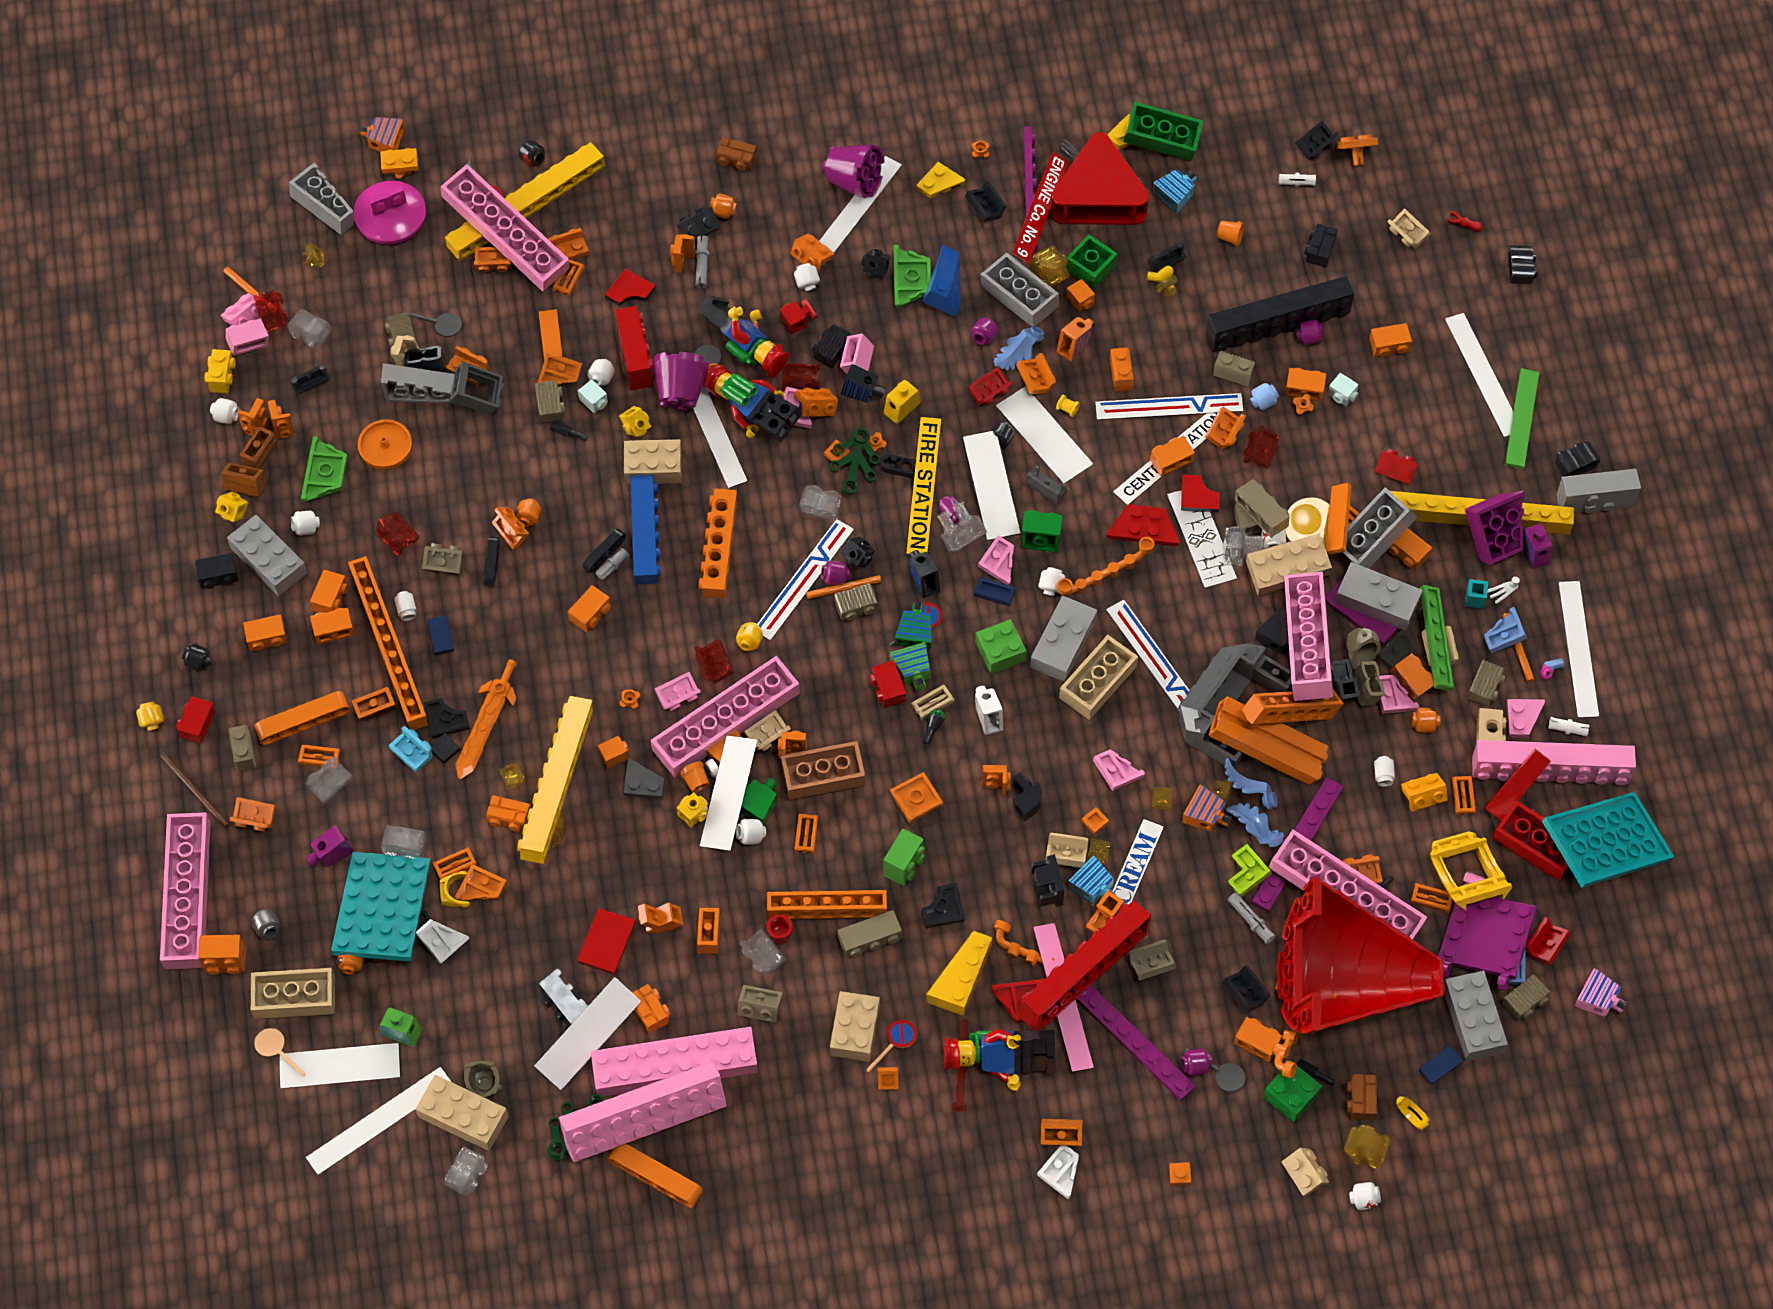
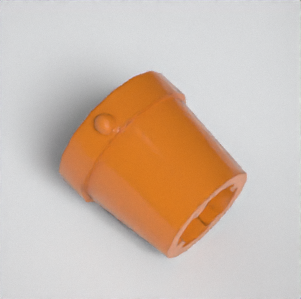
M1221 221L1217 238L1238 246L1243 237L1244 223L1241 221Z
M701 761L691 763L680 771L682 779L685 780L694 793L705 789L710 784L704 769L705 767Z

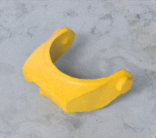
M466 871L453 873L440 880L442 905L462 907L464 909L470 906V902L455 900L448 893L449 887L454 881L465 878Z
M1400 1096L1396 1100L1397 1107L1416 1128L1423 1130L1429 1125L1430 1119L1413 1101L1404 1096ZM1409 1107L1413 1108L1421 1116L1422 1120Z

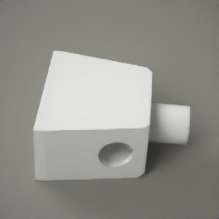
M979 686L975 690V705L984 734L988 735L1003 731V711L994 689Z

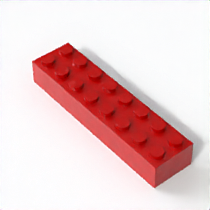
M1135 900L1130 904L1126 903L1123 905L1115 917L1111 916L1102 929L1098 928L1092 934L1091 939L1083 941L1074 954L1070 953L1064 959L1062 965L1054 967L1046 979L1043 978L1036 984V988L1033 991H1028L1023 995L1020 1018L1034 1031L1045 1028L1149 933L1151 914Z

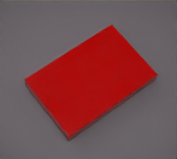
M598 908L577 963L615 975L636 920Z

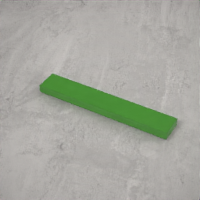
M1523 368L1520 370L1505 466L1524 469L1539 372Z
M1422 585L1420 587L1422 590L1421 601L1434 688L1451 691L1454 689L1440 590L1436 587Z

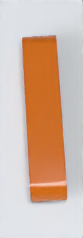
M336 691L257 722L254 728L260 743L267 745L341 717L350 711V707L344 693Z
M628 1144L615 1147L608 1157V1160L616 1167L689 1208H693L703 1192V1188L695 1182Z

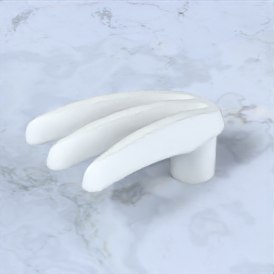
M1513 577L1509 582L1488 589L1487 593L1498 591L1491 595L1490 599L1505 593L1495 601V604L1499 603L1518 588L1520 580L1518 577Z

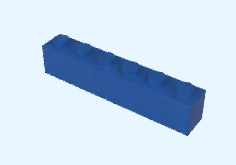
M653 475L630 476L635 585L658 583V576H661V565H657V559H661L660 548L656 547V543H660L659 531H656V526H659V515H655V510H659L658 498L654 496V493H658V484L654 482Z

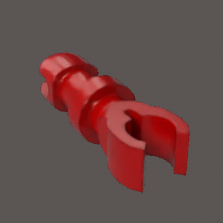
M1450 212V216H1454L1456 219L1451 220L1448 218L1447 222L1449 224L1462 225L1461 227L1471 228L1475 232L1482 230L1483 226L1480 222H1473L1468 220L1469 218L1467 217L1462 218L1456 212Z

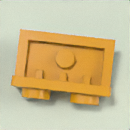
M416 148L380 152L382 173L418 170Z
M1438 773L1429 774L1401 784V790L1409 800L1411 811L1448 800L1446 784Z

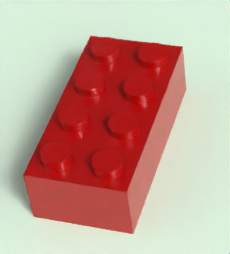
M637 306L616 309L617 329L630 390L652 387V380L655 379L654 368L650 357L649 344L647 343L646 330L643 325L642 312L638 313Z
M1516 800L1496 828L1493 840L1560 881L1569 869V866L1542 821L1545 818Z

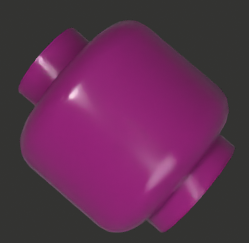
M989 318L979 319L971 330L973 340L980 345H988L998 333L997 325Z
M1317 320L1302 322L1300 330H1297L1299 341L1303 340L1305 345L1320 343L1322 337H1325L1322 323H1319Z
M829 560L825 565H822L821 579L827 585H843L846 580H849L850 569H847L844 562Z
M1203 1048L1186 1051L1184 1057H1181L1183 1071L1187 1072L1190 1076L1208 1073L1209 1066L1212 1065L1210 1053L1207 1054Z

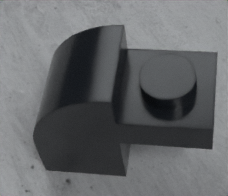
M1350 659L1331 662L1333 668L1332 686L1340 699L1360 696L1357 677H1353Z
M1019 772L1013 776V785L1020 792V795L1013 799V808L1026 821L1040 809L1042 789L1038 782L1032 786L1031 781L1026 776L1023 777Z

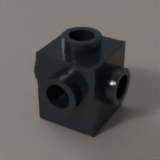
M878 249L869 250L862 258L863 272H868L869 276L878 277V275L885 276L888 272L891 255L884 254L883 251Z
M861 537L849 539L841 554L848 560L850 565L861 567L867 566L872 561L875 550L868 541Z

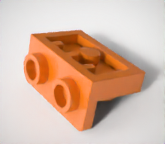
M581 228L572 229L566 233L553 235L551 238H548L570 260L589 255Z
M456 346L455 355L447 365L446 372L454 374L455 369L461 362L488 371L489 365L483 356H477L467 348ZM470 378L466 380L477 387L481 383Z
M275 400L268 401L276 439L294 435L290 413L282 414L281 407L276 406Z
M983 765L982 787L989 789L1002 787V797H1006V791H1010L1011 772H1007V765Z

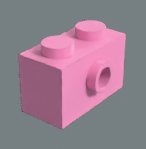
M261 319L249 320L246 323L226 328V341L233 356L268 346L269 335Z
M863 334L847 336L840 367L846 374H848L851 364L868 371L874 345Z

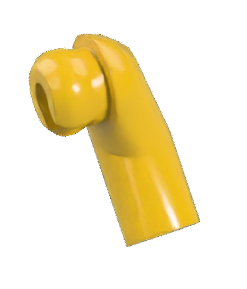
M1165 266L1158 273L1148 272L1147 280L1164 283L1173 275V268Z

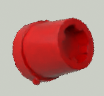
M783 914L772 916L768 923H766L768 934L776 944L786 943L790 939L791 933L794 932L791 919Z

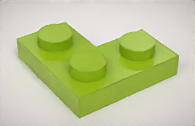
M1248 844L1231 855L1242 870L1228 880V883L1240 897H1243L1272 874L1271 870Z

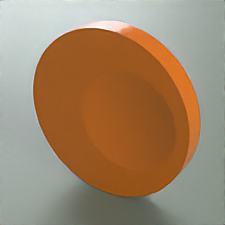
M379 420L369 424L358 438L360 457L368 466L378 470H390L402 465L409 458L412 451V439L408 429L394 420Z

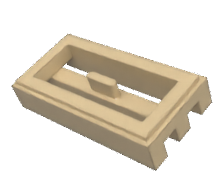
M942 685L912 702L911 706L913 709L915 708L916 713L923 720L929 716L933 709H943L952 704L954 698L946 686ZM942 692L945 693V694H943V695H941V696H939V697H937V698L931 700L929 703L923 705L922 707H919V705H921V704H923L924 702L930 700L931 698L937 696L938 694H940V693H942Z

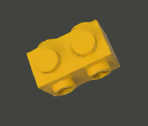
M212 349V354L208 357L209 370L205 373L204 379L205 383L208 384L210 392L229 393V387L233 381L232 372L236 365V360L233 358L230 350Z

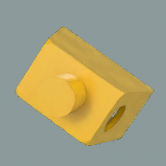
M903 380L887 395L884 414L898 424L921 403L919 391L908 381Z

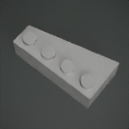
M315 162L289 182L290 197L340 235L354 226L353 210L342 196L338 195L335 187L330 185L323 172L319 171Z
M383 363L381 385L385 401L454 403L450 401L454 374Z

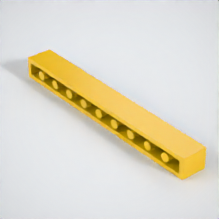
M590 142L586 146H582L574 154L568 155L560 163L553 165L543 174L536 176L534 180L522 185L514 193L508 194L504 199L524 218H527L605 167L604 156ZM468 221L445 237L447 247L459 261L475 252V247H482L489 242Z
M1390 491L1417 516L1415 521L1469 526L1465 509L1485 500ZM1522 503V508H1524V515L1522 516L1523 530L1542 524L1546 533L1570 535L1574 524V507Z
M570 696L568 703H564L562 711L564 715L563 718H559L558 733H554V745L548 751L549 761L544 763V776L539 779V791L534 794L533 809H529V821L523 827V840L520 839L518 842L517 851H520V860L544 864L593 713L592 700Z

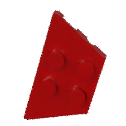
M1128 504L1107 532V539L1140 542L1143 537H1150L1154 540V544L1179 547V539L1166 508Z
M1041 979L992 985L991 989L1016 1023L1024 1022L1020 1018L1021 999L1026 992L1033 991Z

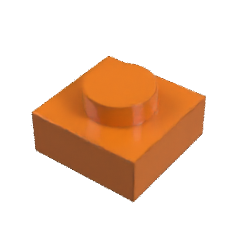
M835 440L824 452V456L830 461L839 460L850 454V450L845 449L841 456L834 455L832 449L835 444L840 443L838 440ZM836 447V451L841 452V449Z
M1097 807L1081 819V822L1093 835L1109 824V820Z
M898 1067L878 1068V1090L899 1089Z
M1169 1163L1170 1185H1191L1190 1163Z

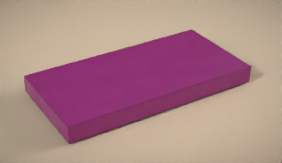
M1343 577L1325 596L1326 604L1358 628L1371 629L1377 633L1380 644L1384 646L1399 628L1336 604V595L1344 579Z

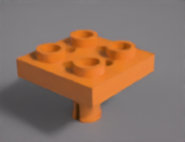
M1372 134L1359 135L1358 139L1342 137L1335 144L1336 149H1352L1353 166L1363 165L1364 146L1378 145V138H1372Z

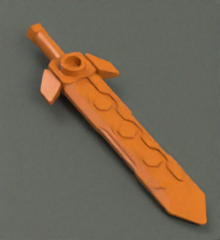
M508 660L500 680H490L479 689L478 694H487L470 736L467 742H465L457 760L456 769L459 779L474 771L506 699L512 706L515 704L516 696L513 687L508 683L513 669L517 665V662L514 660Z

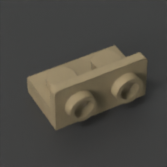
M431 543V547L425 546L422 569L461 574L462 559L465 552L460 551L461 547L449 546V549H443L441 544Z
M743 985L738 1000L737 1015L775 1023L783 992Z

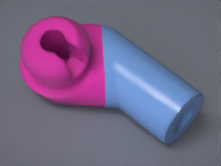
M1563 659L1545 662L1540 671L1541 677L1543 679H1550L1555 669L1564 667Z

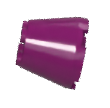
M877 145L832 146L827 160L823 162L822 169L825 171L828 182L859 198L866 199L873 197L881 185L883 176H880L881 165L885 163L882 149Z
M667 352L656 354L653 367L660 407L677 408V411L686 412L688 408L696 407L709 370V362L704 361L703 356L688 352H679V354L668 355Z

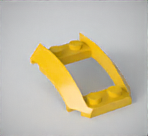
M1468 831L1433 842L1430 856L1435 869L1450 896L1464 910H1466V904L1475 903L1500 895L1504 900L1512 889V884L1506 881L1505 875L1494 860L1485 837L1480 839L1476 837L1475 833ZM1475 849L1488 878L1457 887L1442 858Z

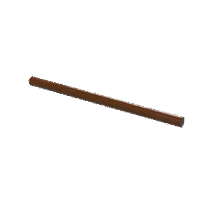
M163 753L160 756L163 761L222 826L227 828L229 823L170 758Z

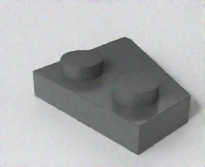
M628 759L623 795L663 799L664 778L637 762Z

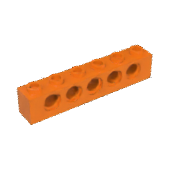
M714 488V495H710L709 506L712 507V511L708 512L707 523H710V527L706 528L705 539L708 540V543L703 547V556H706L705 562L702 561L701 573L704 574L703 578L699 579V590H702L703 597L725 599L737 508V490ZM717 575L716 578H711L710 576Z
M1334 689L1333 697L1294 701L1293 692L1253 694L1242 711L1251 724L1332 719L1344 703Z
M887 890L767 892L768 920L777 914H783L790 919L872 918L887 912Z

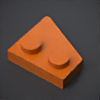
M547 352L538 383L554 380L557 381V384L578 381L583 363Z
M472 864L454 898L458 901L496 900L500 898L508 881Z

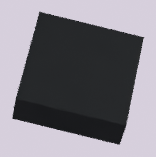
M446 733L430 745L432 747L431 752L443 764L461 750Z

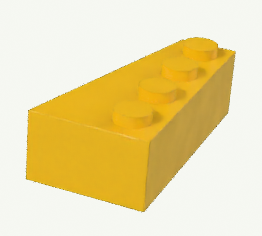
M973 931L926 994V1003L964 1016L991 950L992 937Z

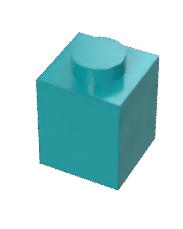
M1469 579L1466 589L1465 607L1484 609L1487 600L1488 581Z

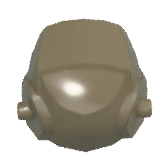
M1357 628L1348 634L1347 650L1354 670L1362 661H1373L1381 651L1378 634L1371 629Z
M476 1061L465 1064L464 1081L467 1090L488 1098L496 1095L498 1090L502 1089V1085H499L500 1074L495 1062Z

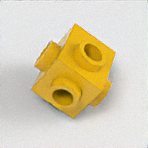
M633 406L619 416L624 424L622 427L628 435L640 437L651 427L649 416L639 407Z
M229 492L218 498L215 512L220 514L223 519L235 522L244 518L249 502L240 498L239 494Z
M693 792L690 796H685L681 800L680 805L677 807V814L692 828L698 821L702 822L707 817L708 803L702 796L698 797Z

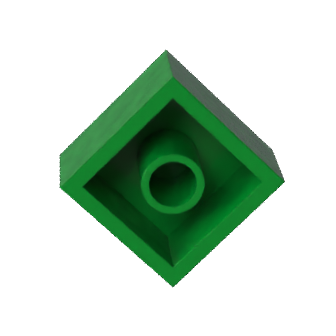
M1088 234L1066 258L1065 270L1095 289L1117 265L1118 253Z
M1035 510L1025 511L1021 549L1058 553L1062 515L1057 513H1040Z
M1297 1066L1296 1073L1292 1079L1284 1077L1281 1071L1265 1088L1263 1098L1295 1123L1320 1095L1322 1085Z

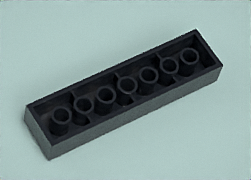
M1347 276L1209 314L1206 337L1213 352L1224 351L1229 347L1242 346L1250 341H1259L1268 336H1277L1282 332L1294 331L1300 328L1302 322L1310 320L1326 322L1338 316L1344 317L1351 313L1354 292Z

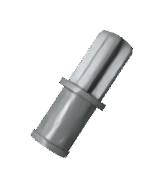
M620 548L615 555L606 559L607 562L596 571L598 578L604 580L614 570L617 571L618 566L629 557V554L626 550Z

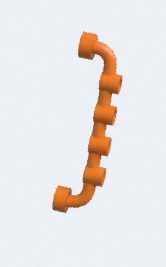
M1143 537L1139 542V552L1133 555H1125L1124 559L1118 563H1109L1108 568L1102 571H1093L1090 577L1078 579L1074 585L1067 578L1060 579L1057 584V591L1061 595H1070L1075 592L1083 594L1087 586L1091 584L1098 586L1102 583V579L1107 576L1116 577L1120 569L1124 567L1132 569L1136 561L1154 550V540L1150 537Z
M1001 920L996 921L994 929L997 931L996 941L1002 948L1008 950L1006 953L1008 956L1018 958V955L1026 957L1025 962L1036 966L1037 962L1043 964L1039 952L1032 949L1028 950L1017 943L1006 941L1004 934H1009L1011 925Z
M1286 1029L1282 1040L1285 1041L1284 1044L1277 1043L1275 1045L1274 1055L1276 1057L1274 1063L1277 1069L1282 1071L1284 1077L1292 1079L1296 1073L1297 1064L1291 1061H1286L1284 1064L1282 1061L1288 1057L1292 1045L1297 1043L1300 1032Z

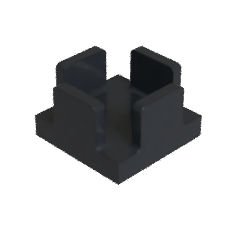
M1055 854L1047 856V860L1031 864V873L1035 874L1037 879L1033 886L1037 900L1040 901V906L1055 904V907L1062 906L1064 902L1065 889Z

